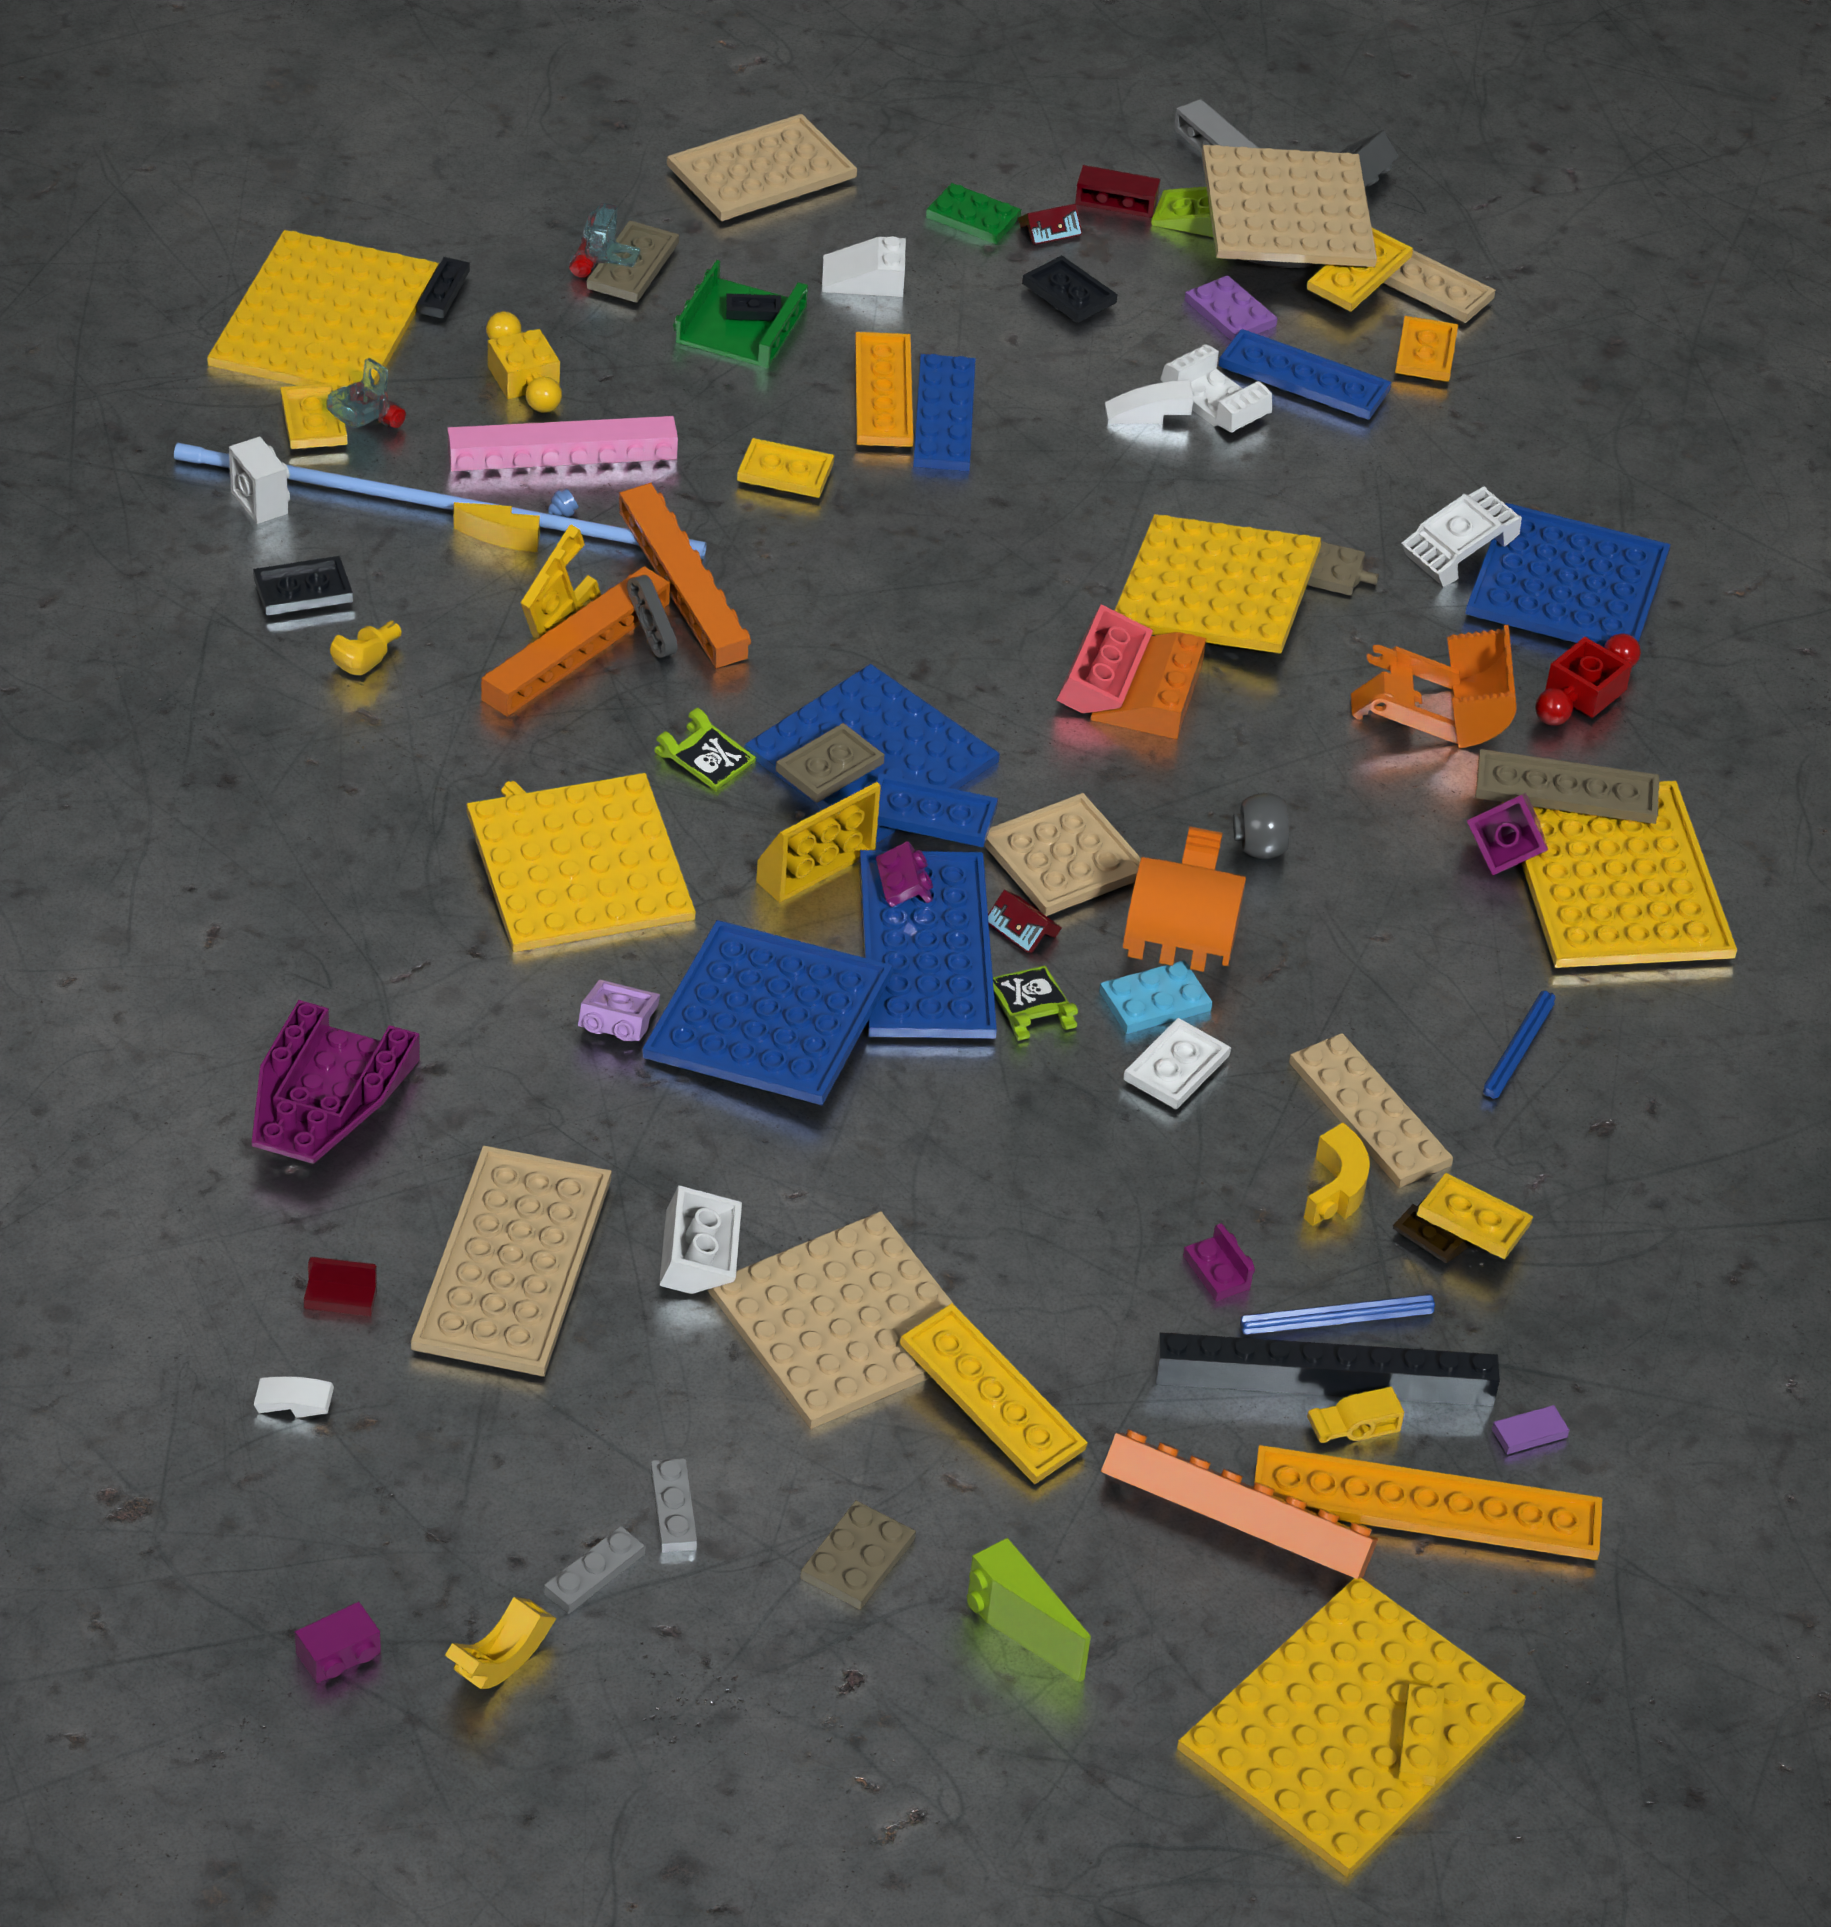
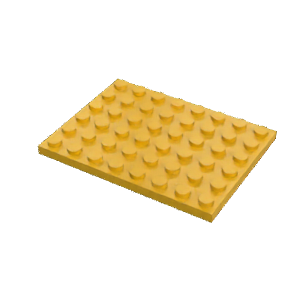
M284 230L207 357L208 366L298 386L337 383L339 395L348 397L352 388L358 384H363L373 391L417 312V303L437 270L439 263L404 256L399 253L376 250L375 248L357 246L347 242L325 239L319 236L306 235L296 231Z
M1659 781L1656 824L1533 806L1549 850L1523 861L1521 864L1555 968L1735 958L1737 948L1677 781Z
M1354 1578L1178 1740L1177 1750L1348 1878L1524 1706L1526 1696L1362 1578ZM1409 1683L1445 1689L1435 1786L1398 1780Z

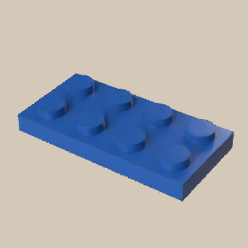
M879 773L876 781L881 785L878 813L879 826L984 848L997 809L998 798Z

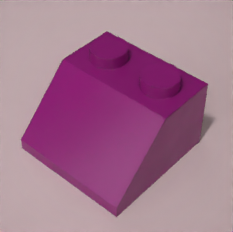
M1526 793L1467 820L1492 876L1549 850L1539 819Z

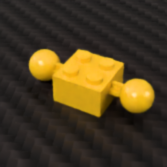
M506 311L495 313L489 318L486 325V333L489 338L488 368L507 399L526 395L528 404L535 411L541 413L553 411L558 407L562 399L560 360L540 329L521 333V323L514 314Z

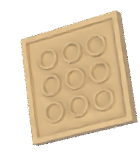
M1084 793L991 827L984 845L1030 900L1046 916L1135 882L1141 857Z

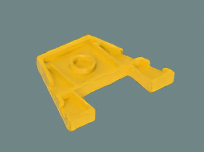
M573 525L567 528L521 601L532 636L536 639L565 621L566 619L564 618L573 611L576 613L584 608L585 605L583 604L589 599L594 601L601 596L597 580L589 575L573 590L566 565L585 545L580 529Z

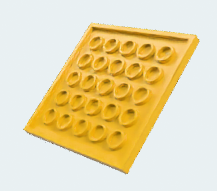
M1154 514L1115 611L1152 629V635L1181 632L1206 638V643L1282 654L1319 554L1321 538Z
M646 773L467 803L466 812L513 952L695 920L696 911Z

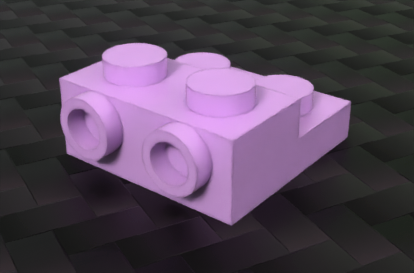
M599 979L581 1003L578 1026L595 1034L608 1033L616 1035L617 1038L623 1041H640L648 1030L651 1015L659 1005L660 994Z

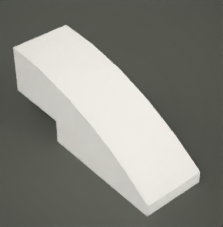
M1190 380L1148 385L1126 392L1105 402L1107 423L1163 424L1164 415H1191L1194 397Z

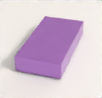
M1554 1405L1495 1421L1492 1426V1431L1507 1455L1568 1438L1569 1428Z

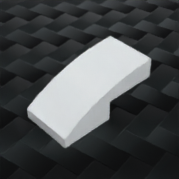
M304 1377L260 1378L254 1406L259 1414L291 1409L296 1418L327 1414L334 1386L331 1382Z

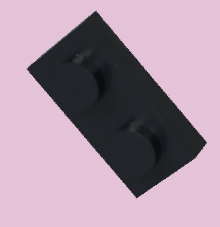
M726 293V319L774 321L781 310V295Z

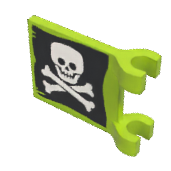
M699 708L694 709L688 715L692 721L687 724L686 728L693 734L680 744H677L674 737L666 731L656 738V741L661 743L654 750L658 756L672 758L714 791L720 789L756 762L754 755L713 726L704 711Z
M1046 966L993 977L994 996L1010 1020L1014 1036L1018 1041L1030 1038V1033L1026 1027L1031 1025L1030 1019L1058 1013L1061 1025L1065 1030L1077 1028V1022L1073 1015L1078 1014V1009L1074 1003L1068 1002Z

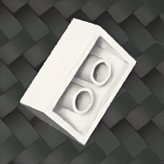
M678 1185L666 1210L659 1286L693 1294L734 1282L737 1269L742 1202Z

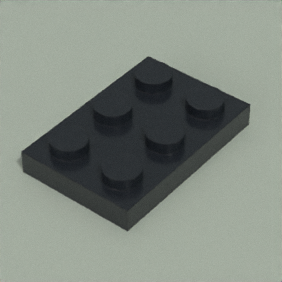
M1062 255L1023 275V285L1077 323L1117 303L1118 294Z
M340 556L253 569V578L266 615L353 602V591Z

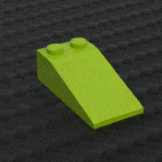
M1193 187L1163 190L1151 220L1152 226L1213 237L1207 188Z
M1005 1538L972 1555L967 1602L972 1611L979 1613L987 1624L1078 1683L1084 1680L1091 1635L1012 1542Z

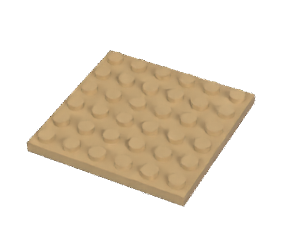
M1203 145L1202 160L1216 258L1375 267L1377 255L1359 154Z
M882 1212L737 1270L734 1282L708 1289L710 1295L810 1429L932 1378L899 1344L902 1335L953 1303Z

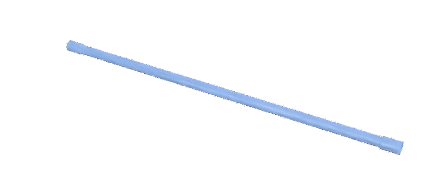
M177 443L175 446V460L230 468L228 453L207 450L203 447ZM287 465L290 475L289 480L453 511L454 502L499 505ZM512 507V514L540 515V527L565 532L570 525H573L580 529L581 534L585 536L640 546L630 529ZM689 539L692 549L697 550L701 559H704L707 543Z

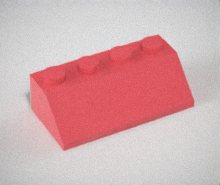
M1101 604L1087 628L1056 701L1082 714L1120 708L1153 630Z

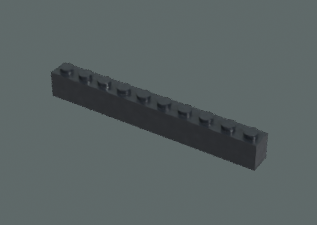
M1160 1332L1155 1359L1156 1385L1337 1397H1347L1392 1387L1399 1401L1494 1407L1500 1382L1498 1354Z

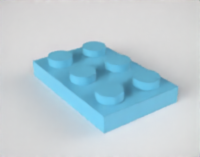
M1185 960L1176 962L1173 966L1165 965L1102 982L1099 989L1101 996L1126 1034L1173 1022L1177 1018L1184 1019L1209 1012L1212 1009L1213 1003Z

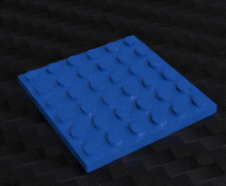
M1505 503L1517 515L1522 517L1520 534L1505 547L1497 540H1491L1465 614L1575 643L1583 637H1587L1604 647L1610 637L1620 633L1633 636L1639 643L1671 544Z
M872 664L861 669L744 745V749L756 757L757 763L821 809H825L876 783L879 773L958 790L997 764L1000 753ZM844 723L885 755L884 764L816 803L776 771V762ZM877 825L876 844L898 829Z
M716 920L642 1049L643 1058L823 1105L893 975V965Z

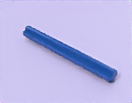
M1546 990L1539 993L1484 1084L1483 1094L1485 1096H1490L1492 1099L1500 1096L1554 1006L1556 997L1553 993H1548Z

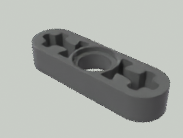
M647 575L629 579L627 583L628 595L653 653L659 658L675 654L678 647L677 639L652 580Z

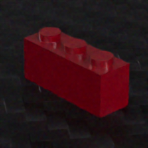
M1083 165L1077 182L1075 203L1076 205L1152 218L1158 202L1161 179Z

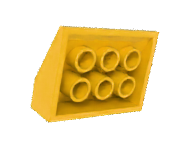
M876 782L781 831L757 860L756 882L775 900L781 903L860 861V850H875L881 785Z

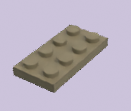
M629 220L587 279V289L637 303L678 245L679 234Z

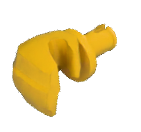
M389 621L379 629L365 626L358 632V640H349L341 635H336L330 646L332 659L344 671L352 675H363L382 661L387 653V644L401 637V628L397 623L394 624V621Z

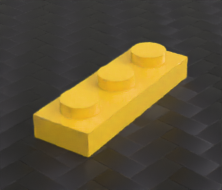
M1409 1683L1398 1780L1435 1786L1445 1689Z

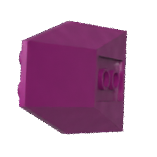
M298 1000L260 1065L252 1146L312 1164L317 1162L382 1106L420 1061L419 1033L389 1025L381 1040L330 1027L329 1008Z

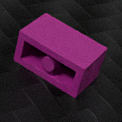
M357 1602L295 1631L296 1655L314 1681L319 1683L328 1678H335L343 1671L357 1664L369 1662L376 1655L381 1654L380 1630L360 1602Z

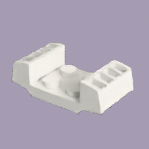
M1207 344L1165 364L1160 380L1163 382L1190 380L1194 397L1192 411L1214 427L1219 425L1233 433L1254 420L1272 413V393L1260 381L1244 389L1217 370L1219 351Z
M1483 486L1469 495L1463 494L1421 523L1417 531L1402 542V547L1408 558L1435 579L1442 587H1445L1459 579L1458 563L1489 541L1495 539L1504 547L1520 534L1522 517L1517 515L1503 501H1500Z

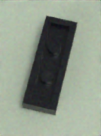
M443 257L417 303V313L444 318L470 272V262Z

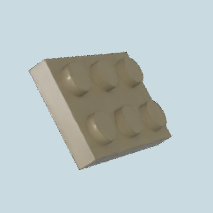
M842 723L777 761L776 771L818 803L884 764L885 755L846 724Z
M855 1500L801 1569L800 1579L861 1610L914 1542L916 1531Z

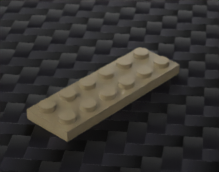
M1480 749L1475 798L1507 802L1526 793L1534 807L1656 824L1658 816L1659 775Z

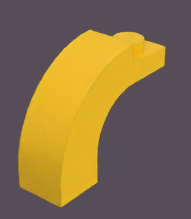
M1342 1122L1319 1136L1315 1159L1334 1175L1335 1180L1307 1197L1304 1219L1312 1226L1323 1219H1330L1336 1212L1344 1219H1347L1358 1209L1364 1198L1370 1168L1368 1152L1358 1135Z
M513 1597L500 1621L486 1637L472 1645L452 1643L445 1656L455 1663L454 1670L480 1689L492 1688L508 1679L532 1656L546 1637L556 1617L530 1599Z

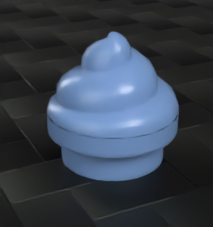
M566 488L563 491L558 490L554 493V496L551 498V504L548 507V513L570 517L574 515V511L579 506Z

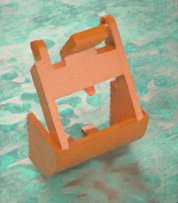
M1504 625L1503 630L1497 629L1496 631L1490 630L1488 632L1483 630L1481 633L1475 631L1473 634L1468 632L1466 634L1460 633L1458 636L1452 634L1447 637L1451 667L1397 646L1390 649L1382 645H1373V651L1382 655L1374 657L1371 654H1367L1368 662L1391 671V674L1383 671L1351 693L1352 716L1356 719H1362L1363 715H1368L1369 711H1372L1377 715L1458 744V749L1478 745L1496 737L1511 724L1516 714L1509 625ZM1413 675L1453 690L1452 704L1455 721L1415 706V702H1419V704L1423 702L1421 693L1414 690ZM1381 702L1385 703L1383 706H1377Z
M1189 826L1182 863L1141 857L1123 942V948L1129 949L1128 957L1142 960L1145 941L1162 944L1159 961L1161 964L1173 966L1176 947L1193 950L1191 970L1204 972L1207 953L1223 956L1222 965H1229L1238 929L1246 877L1244 875L1215 870L1223 833Z

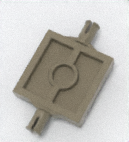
M1321 541V548L1307 585L1351 596L1354 587L1360 581L1376 586L1379 574L1363 570L1362 565L1365 552Z

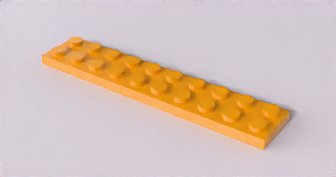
M1263 1445L1258 1447L1254 1484L1259 1482L1275 1489L1273 1495L1286 1500L1287 1495L1307 1502L1305 1508L1315 1513H1318L1319 1509L1332 1512L1339 1516L1338 1521L1355 1522L1364 1525L1598 1560L1602 1516L1601 1497Z

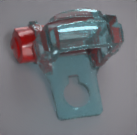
M601 203L596 210H593L588 215L583 237L580 238V247L570 258L569 269L575 276L579 278L587 277L594 270L597 263H614L629 267L635 265L640 255V248L616 242L617 206ZM627 252L632 256L620 258L615 253Z
M371 358L365 360L363 379L360 382L342 386L332 391L327 398V409L335 417L351 427H361L378 419L384 426L398 429L406 417L404 409L399 407L394 401L388 400V369ZM372 369H375L380 375V383L374 385V379L371 375Z

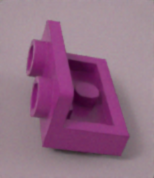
M907 841L876 857L885 898L891 907L918 894L926 903L932 901L930 889L933 888V884L924 869L928 864L921 850L916 851Z

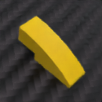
M454 502V529L499 547L538 553L540 515L512 514V506Z

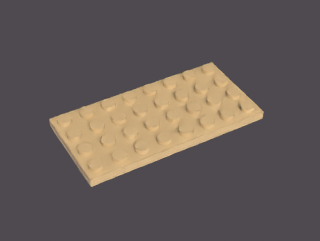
M483 1145L413 1334L411 1350L544 1377L611 1182L612 1171Z

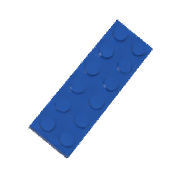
M1244 329L1238 332L1219 357V367L1368 420L1391 388V381Z
M921 354L913 467L958 471L970 470L976 358Z

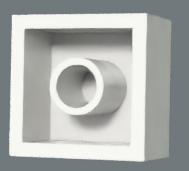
M260 436L229 446L231 492L256 524L288 514L290 493L287 488V479L290 476L287 465L276 457L274 449L268 446Z

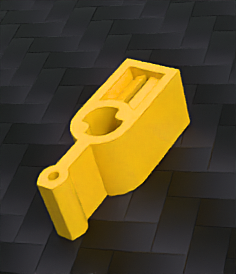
M1387 1387L1347 1396L1341 1399L1336 1406L1311 1409L1308 1411L1307 1418L1320 1443H1326L1331 1439L1347 1436L1352 1441H1360L1400 1432L1405 1412L1393 1388Z

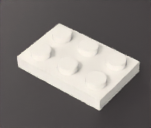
M1177 1018L1125 1070L1123 1080L1177 1110L1230 1056L1231 1047Z

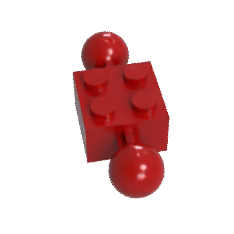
M1620 633L1610 637L1604 647L1589 638L1583 637L1551 663L1545 691L1538 696L1535 703V711L1538 718L1550 726L1561 725L1570 718L1573 707L1592 718L1595 717L1627 690L1631 668L1637 664L1641 655L1638 641L1629 634Z

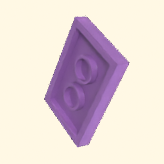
M1228 275L1185 292L1184 301L1231 341L1241 329L1259 334L1277 326L1278 318Z

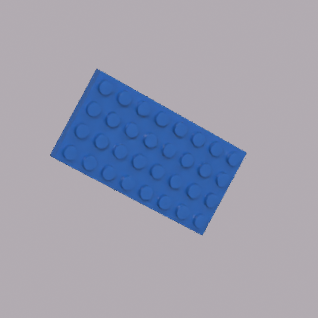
M860 850L864 958L893 965V975L868 1020V1037L996 1039L997 1026L983 852L922 851L928 864L924 869L933 884V888L930 889L932 901L926 903L918 894L891 907L885 898L876 861L877 856L887 851Z

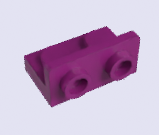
M1222 1223L1215 1225L1213 1237L1184 1247L1183 1257L1216 1302L1250 1290L1252 1277L1255 1272L1253 1261L1248 1255L1243 1253L1238 1246L1235 1236L1229 1233Z

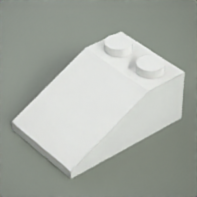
M894 236L876 237L823 255L822 292L903 297L906 238Z

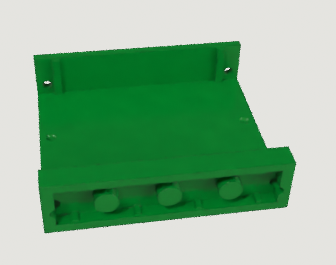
M716 260L712 268L706 270L702 283L696 285L691 300L688 299L681 315H677L674 320L673 328L676 331V343L769 368L807 307L808 285L798 282L789 297L781 295V310L774 321L726 319V293L779 294L721 279L720 260Z

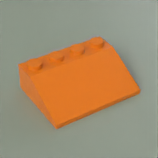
M1181 632L1151 636L1121 707L1092 712L1091 720L1177 740L1203 665L1206 638Z

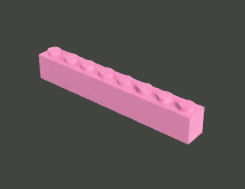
M674 416L448 427V455L451 471L677 459L678 435Z

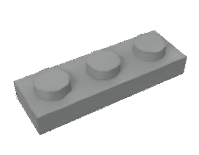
M686 1458L651 1461V1475L661 1552L697 1550V1536Z
M620 1526L544 1585V1594L566 1613L570 1614L645 1555V1545Z

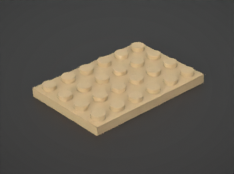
M803 114L667 156V166L720 221L753 212L757 209L857 177V168Z

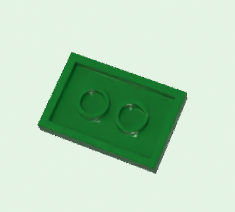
M951 183L927 208L926 218L997 244L1015 225L1018 218L1021 217L1022 209L988 197L985 194L964 188L961 185Z

